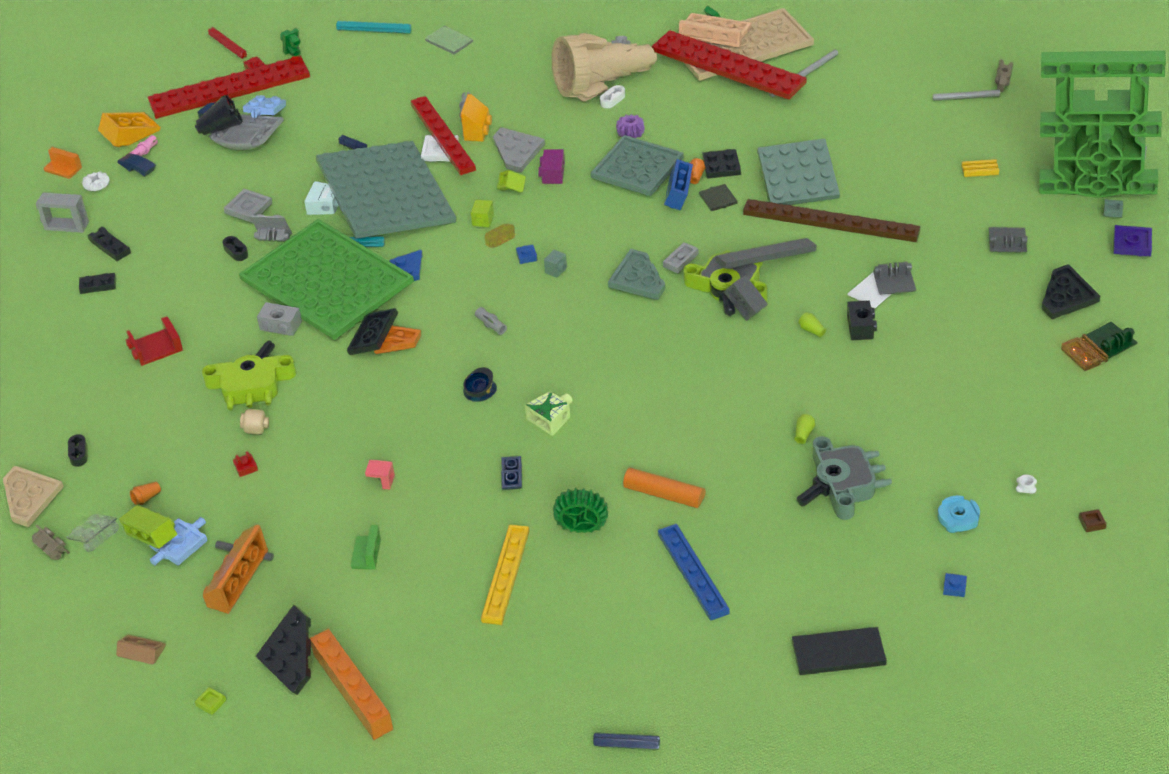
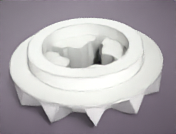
M99 171L98 173L87 174V177L83 178L82 184L86 190L98 191L105 188L110 180L106 173Z

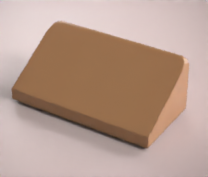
M128 634L117 641L116 654L119 657L155 664L166 644Z

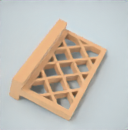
M691 13L685 21L681 20L679 22V34L704 42L740 47L741 40L751 28L752 23Z

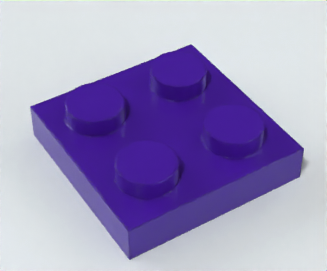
M1115 225L1113 254L1151 257L1152 228Z

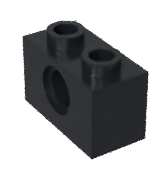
M870 300L847 302V319L851 341L874 339V332L877 331V321L873 320L875 319V309L871 308Z

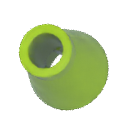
M806 312L799 319L798 324L801 325L802 329L817 335L819 338L824 336L827 331L813 313Z
M802 414L797 418L795 442L799 444L806 443L807 438L816 426L814 417Z

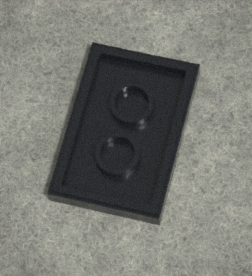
M396 308L366 314L346 350L349 355L379 350L398 315Z

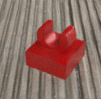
M248 451L245 452L246 455L241 457L236 455L235 459H233V464L239 477L258 471L257 464L252 454Z

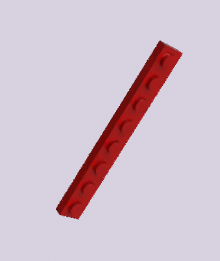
M424 96L411 100L412 108L460 176L476 171L475 164L428 98Z

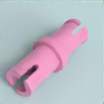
M150 135L149 138L144 142H140L129 153L139 156L148 154L150 149L158 144V140L154 141L157 138Z

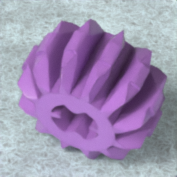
M625 114V117H620L617 121L616 129L620 137L626 135L636 138L642 136L645 126L643 118H640L639 115Z

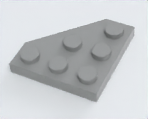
M502 127L493 136V142L498 148L499 155L503 159L506 169L520 173L545 145V139Z

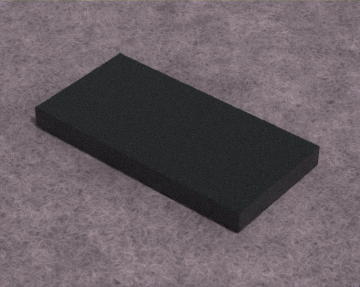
M878 627L792 636L799 675L884 666L887 662Z

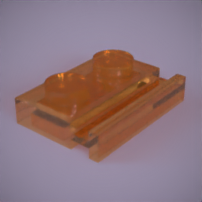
M1085 334L1080 338L1076 337L1062 343L1061 350L1084 371L1101 365L1103 361L1108 362V355Z

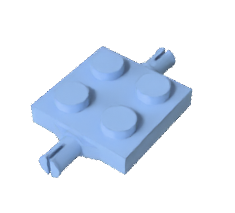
M257 95L243 106V112L251 113L253 118L260 115H275L286 107V100H282L277 96L265 98L263 95Z
M200 517L193 524L186 523L179 518L175 520L174 529L178 535L160 549L150 545V548L157 552L156 555L150 558V562L156 566L164 558L176 565H180L208 541L206 535L198 530L206 524L205 519Z

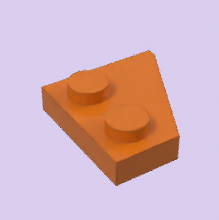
M392 325L381 348L374 350V353L379 354L415 348L421 337V330Z

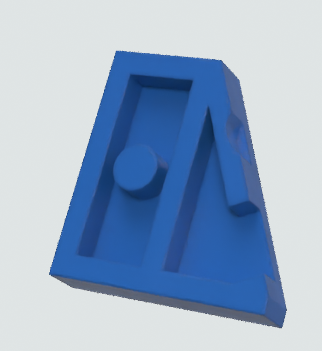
M422 250L389 260L392 264L411 274L414 281L420 279Z

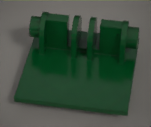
M1109 322L1082 337L1108 359L1138 344L1133 339L1135 334L1133 328L1122 330L1113 322Z

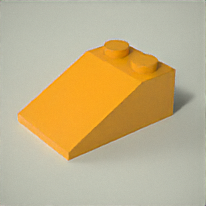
M145 112L102 113L98 131L113 146L121 147L129 146L160 131L161 127Z

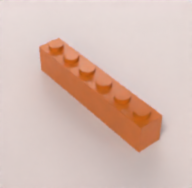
M327 629L311 637L313 655L373 740L392 731L393 726L389 711L331 631Z

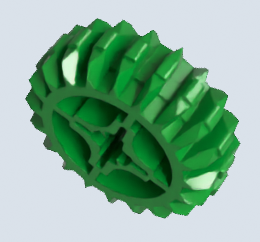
M576 487L573 491L567 489V492H561V495L557 496L553 506L554 520L557 521V525L562 526V530L569 529L570 533L573 531L577 533H592L594 530L600 531V528L605 525L608 518V506L604 497H600L599 493H593L592 489L586 491L584 488L578 490Z

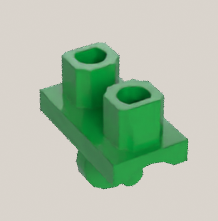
M294 28L293 31L285 30L281 32L280 39L283 41V53L285 55L290 54L292 57L300 55L299 45L301 40L299 38V30Z

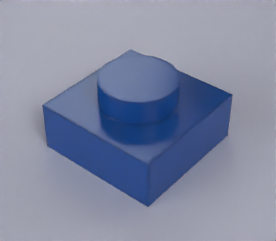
M533 245L516 248L520 264L537 261V254Z
M946 573L943 595L965 597L967 576Z

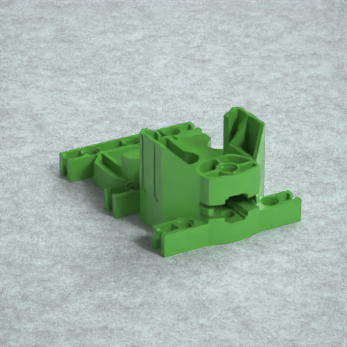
M1166 51L1041 52V78H1056L1055 112H1041L1040 137H1055L1054 169H1040L1039 194H1078L1097 198L1119 194H1158V169H1144L1145 137H1161L1162 111H1148L1149 77H1165ZM1130 77V90H1108L1107 100L1095 101V90H1074V78Z

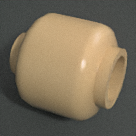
M247 409L245 413L241 414L240 428L245 433L261 435L265 428L268 429L269 417H266L263 410Z

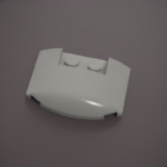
M240 114L243 120L242 124L211 133L209 137L217 144L229 149L249 150L262 145L284 119L283 117L257 116L253 118L251 115Z

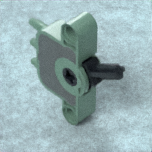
M819 436L813 441V460L817 467V476L813 478V486L799 495L796 500L800 506H806L820 494L830 496V501L837 517L848 520L854 516L855 502L871 499L875 494L876 488L891 485L892 480L890 478L875 479L874 473L885 471L886 467L884 464L871 466L868 459L879 457V451L865 452L861 447L855 445L833 448L829 438Z

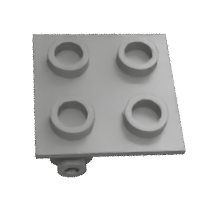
M250 215V219L257 229V232H254L255 239L271 241L272 238L273 241L285 242L290 238L292 231L284 217L280 215Z

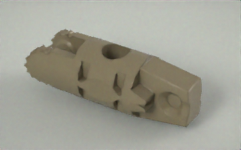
M1002 59L999 60L995 77L997 90H1000V92H1003L1005 86H1009L1013 69V62L1003 65L1004 60Z

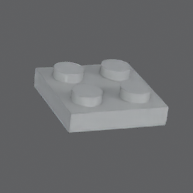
M243 189L224 207L225 214L253 223L250 215L262 214L272 204V198Z

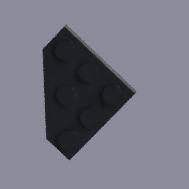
M1067 264L1052 271L1051 279L1042 302V310L1051 319H1055L1098 303L1101 296Z
M293 605L255 657L292 693L298 695L311 678V669L308 668V657L311 656V639L308 638L311 618L298 606Z

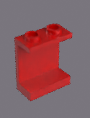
M168 316L161 318L163 330L135 340L130 330L126 331L128 339H125L129 350L132 349L131 353L134 360H138L141 366L183 351L180 337Z

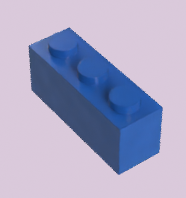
M676 159L670 173L664 205L681 211L688 195L693 164Z

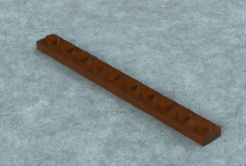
M747 199L743 209V215L916 243L921 226L755 199Z

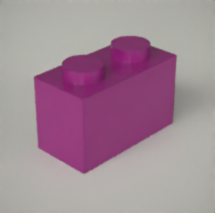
M544 149L543 156H540V167L538 168V175L542 177V184H563L565 168L564 149Z

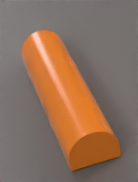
M630 467L624 476V488L699 508L706 495L705 488Z

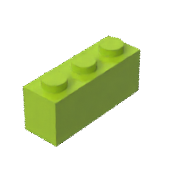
M136 505L119 518L127 535L157 549H160L178 535L174 529L175 523L171 518L164 517L158 512L155 513L139 505Z

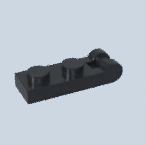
M103 226L97 232L88 234V239L92 244L116 261L131 253L127 245L107 232Z

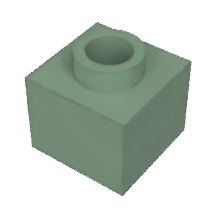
M553 250L544 259L545 273L557 278L567 268L566 254Z

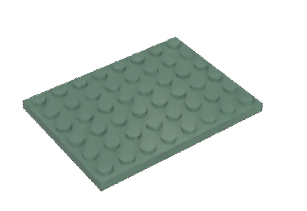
M413 141L316 155V161L355 238L456 222L453 210L425 161L421 158V154Z

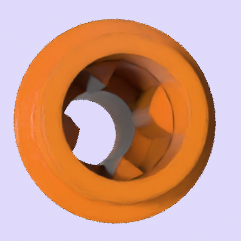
M695 158L690 162V164H693L690 178L691 184H698L705 170L704 161Z
M155 481L135 486L130 491V498L135 505H143L161 492L160 485Z

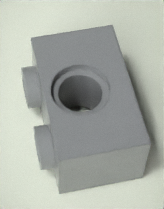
M267 302L257 315L260 330L294 336L302 322L299 308Z

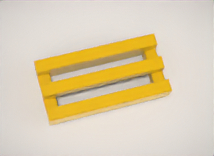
M996 159L963 161L961 164L964 177L999 175Z

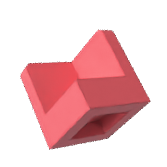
M369 460L365 476L381 478L382 489L390 490L395 477L393 462Z

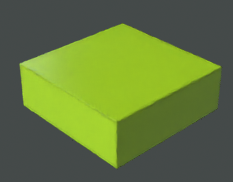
M208 687L195 700V705L213 715L227 700L225 695Z

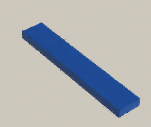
M674 524L658 530V536L709 620L711 621L730 614L729 607L678 525Z

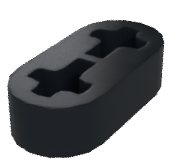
M228 236L223 239L222 243L225 252L234 260L243 261L248 258L247 247L237 237Z
M81 434L73 435L68 440V457L71 465L75 467L84 465L88 460L87 443L85 437Z

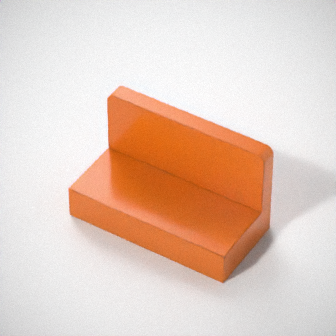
M51 147L48 150L51 162L44 167L45 172L70 179L82 168L78 154Z

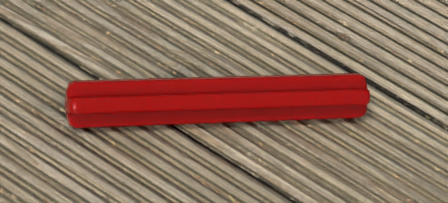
M214 27L208 29V34L238 57L241 59L247 57V51Z

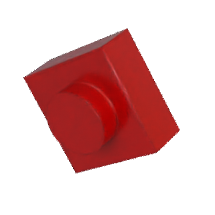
M258 56L243 62L246 69L265 65Z

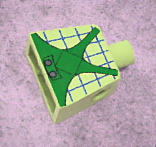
M547 392L525 405L526 419L553 436L570 418L569 404L573 400L567 393L559 397L552 392Z

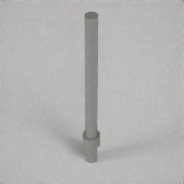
M834 49L797 74L805 77L837 56L838 51Z

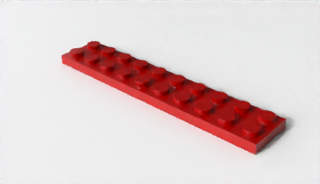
M671 30L652 45L655 53L788 100L807 83V78L799 74L774 67Z
M294 56L290 59L279 60L268 65L265 64L223 77H216L208 81H201L197 84L186 85L182 88L171 89L167 92L156 93L147 98L155 119L206 106L208 103L217 102L224 95H228L232 99L310 77V73L302 57Z

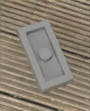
M684 242L663 261V267L679 273L699 254V248Z

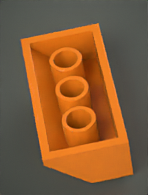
M256 524L242 532L240 537L235 540L230 553L225 556L219 570L214 573L212 581L203 592V598L208 608L227 614L232 610L268 552L260 525Z

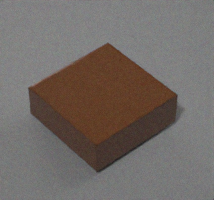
M1099 509L1079 513L1078 518L1086 533L1106 529L1107 523Z

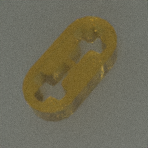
M503 224L485 234L486 246L494 248L515 237V227L512 224Z

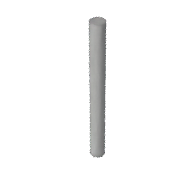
M1000 90L933 94V101L1000 96Z

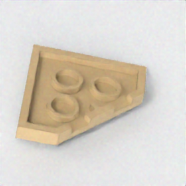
M14 466L3 478L12 522L29 527L63 489L62 481Z

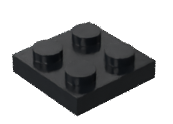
M736 149L702 153L707 179L741 175Z

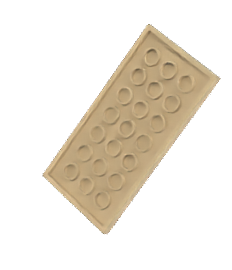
M784 8L743 20L752 24L749 31L742 38L740 47L705 42L760 62L814 45V39ZM684 63L699 81L717 75Z

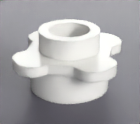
M1025 474L1017 478V492L1036 493L1035 485L1037 480L1033 476Z

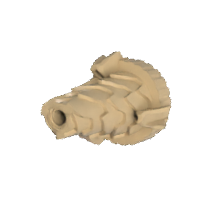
M589 33L559 36L556 38L552 48V71L558 90L564 97H577L581 101H587L607 91L608 87L604 84V81L616 80L622 76H631V73L648 71L651 69V65H654L657 61V54L654 53L653 48L649 44L637 46V43L607 42L604 38Z

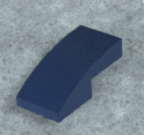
M131 153L126 154L117 161L118 164L129 172L136 170L144 177L155 170L156 164L150 160Z
M521 456L501 457L502 490L522 488Z

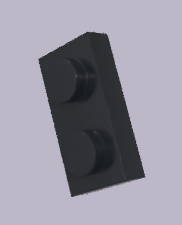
M115 273L79 277L80 294L116 289Z

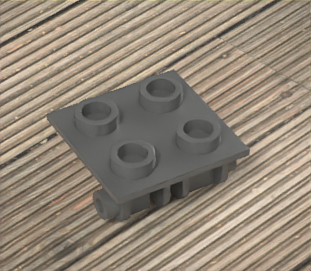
M989 227L990 252H1027L1026 243L1028 236H1026L1025 228Z
M905 261L898 263V266L897 262H895L894 268H892L891 263L889 265L878 264V266H874L873 273L879 294L916 291L911 274L912 264Z

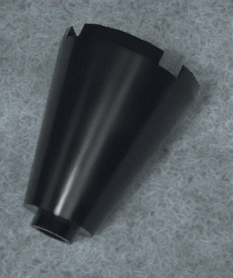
M228 95L222 96L196 120L195 128L199 134L207 135L242 124L243 120L238 109H235L233 106L234 102Z

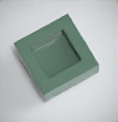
M1105 199L1104 216L1122 218L1123 201Z

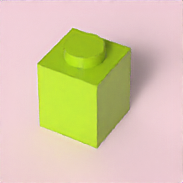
M475 200L471 210L472 226L490 227L494 216L493 202L489 200Z

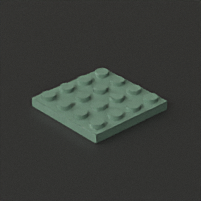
M624 135L591 171V178L652 196L670 175L676 159L682 161L684 155L683 152Z
M825 138L757 148L769 202L795 205L838 199L840 197Z

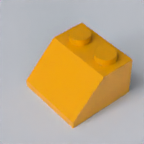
M468 94L461 111L464 141L484 142L485 136L489 133V125L492 124V115H489L488 107L472 94Z

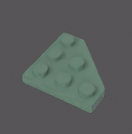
M630 249L609 279L608 287L658 300L665 290V282L659 277V272L654 264L650 262L647 253Z

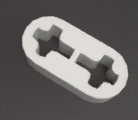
M616 85L600 96L601 107L612 108L625 98V88Z

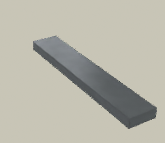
M808 238L716 255V262L725 269L813 252L816 251L817 245Z

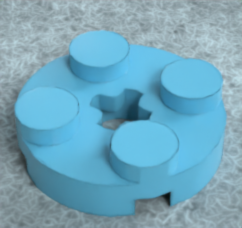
M950 496L942 501V505L938 508V520L950 533L967 531L978 526L980 508L972 499L968 501L964 499V496Z

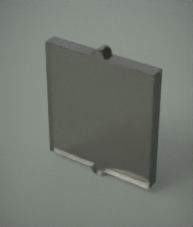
M726 184L699 191V195L710 211L721 208L725 209L728 206L738 204V201Z

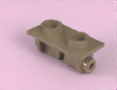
M37 524L35 525L39 531L32 535V542L51 559H60L63 551L68 554L70 553L64 547L66 543L59 537L54 539L55 533L45 526L42 529Z

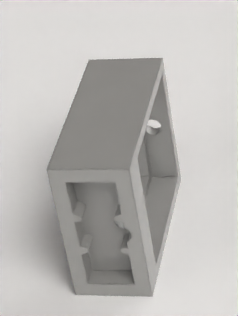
M42 193L36 202V208L39 210L40 220L45 230L83 233L89 223L82 195ZM50 208L70 209L73 219L53 218Z

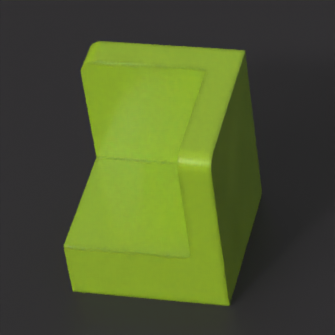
M510 170L500 172L497 189L502 191L511 189L521 193L524 189L526 176Z

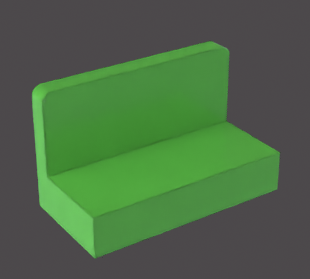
M370 525L368 536L356 537L351 561L352 569H376L381 542L379 525Z

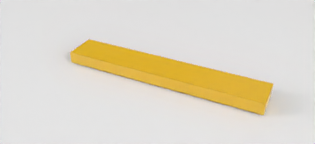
M509 524L481 616L482 623L503 624L530 532L528 526Z

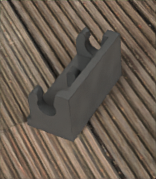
M746 275L724 291L746 321L768 305Z

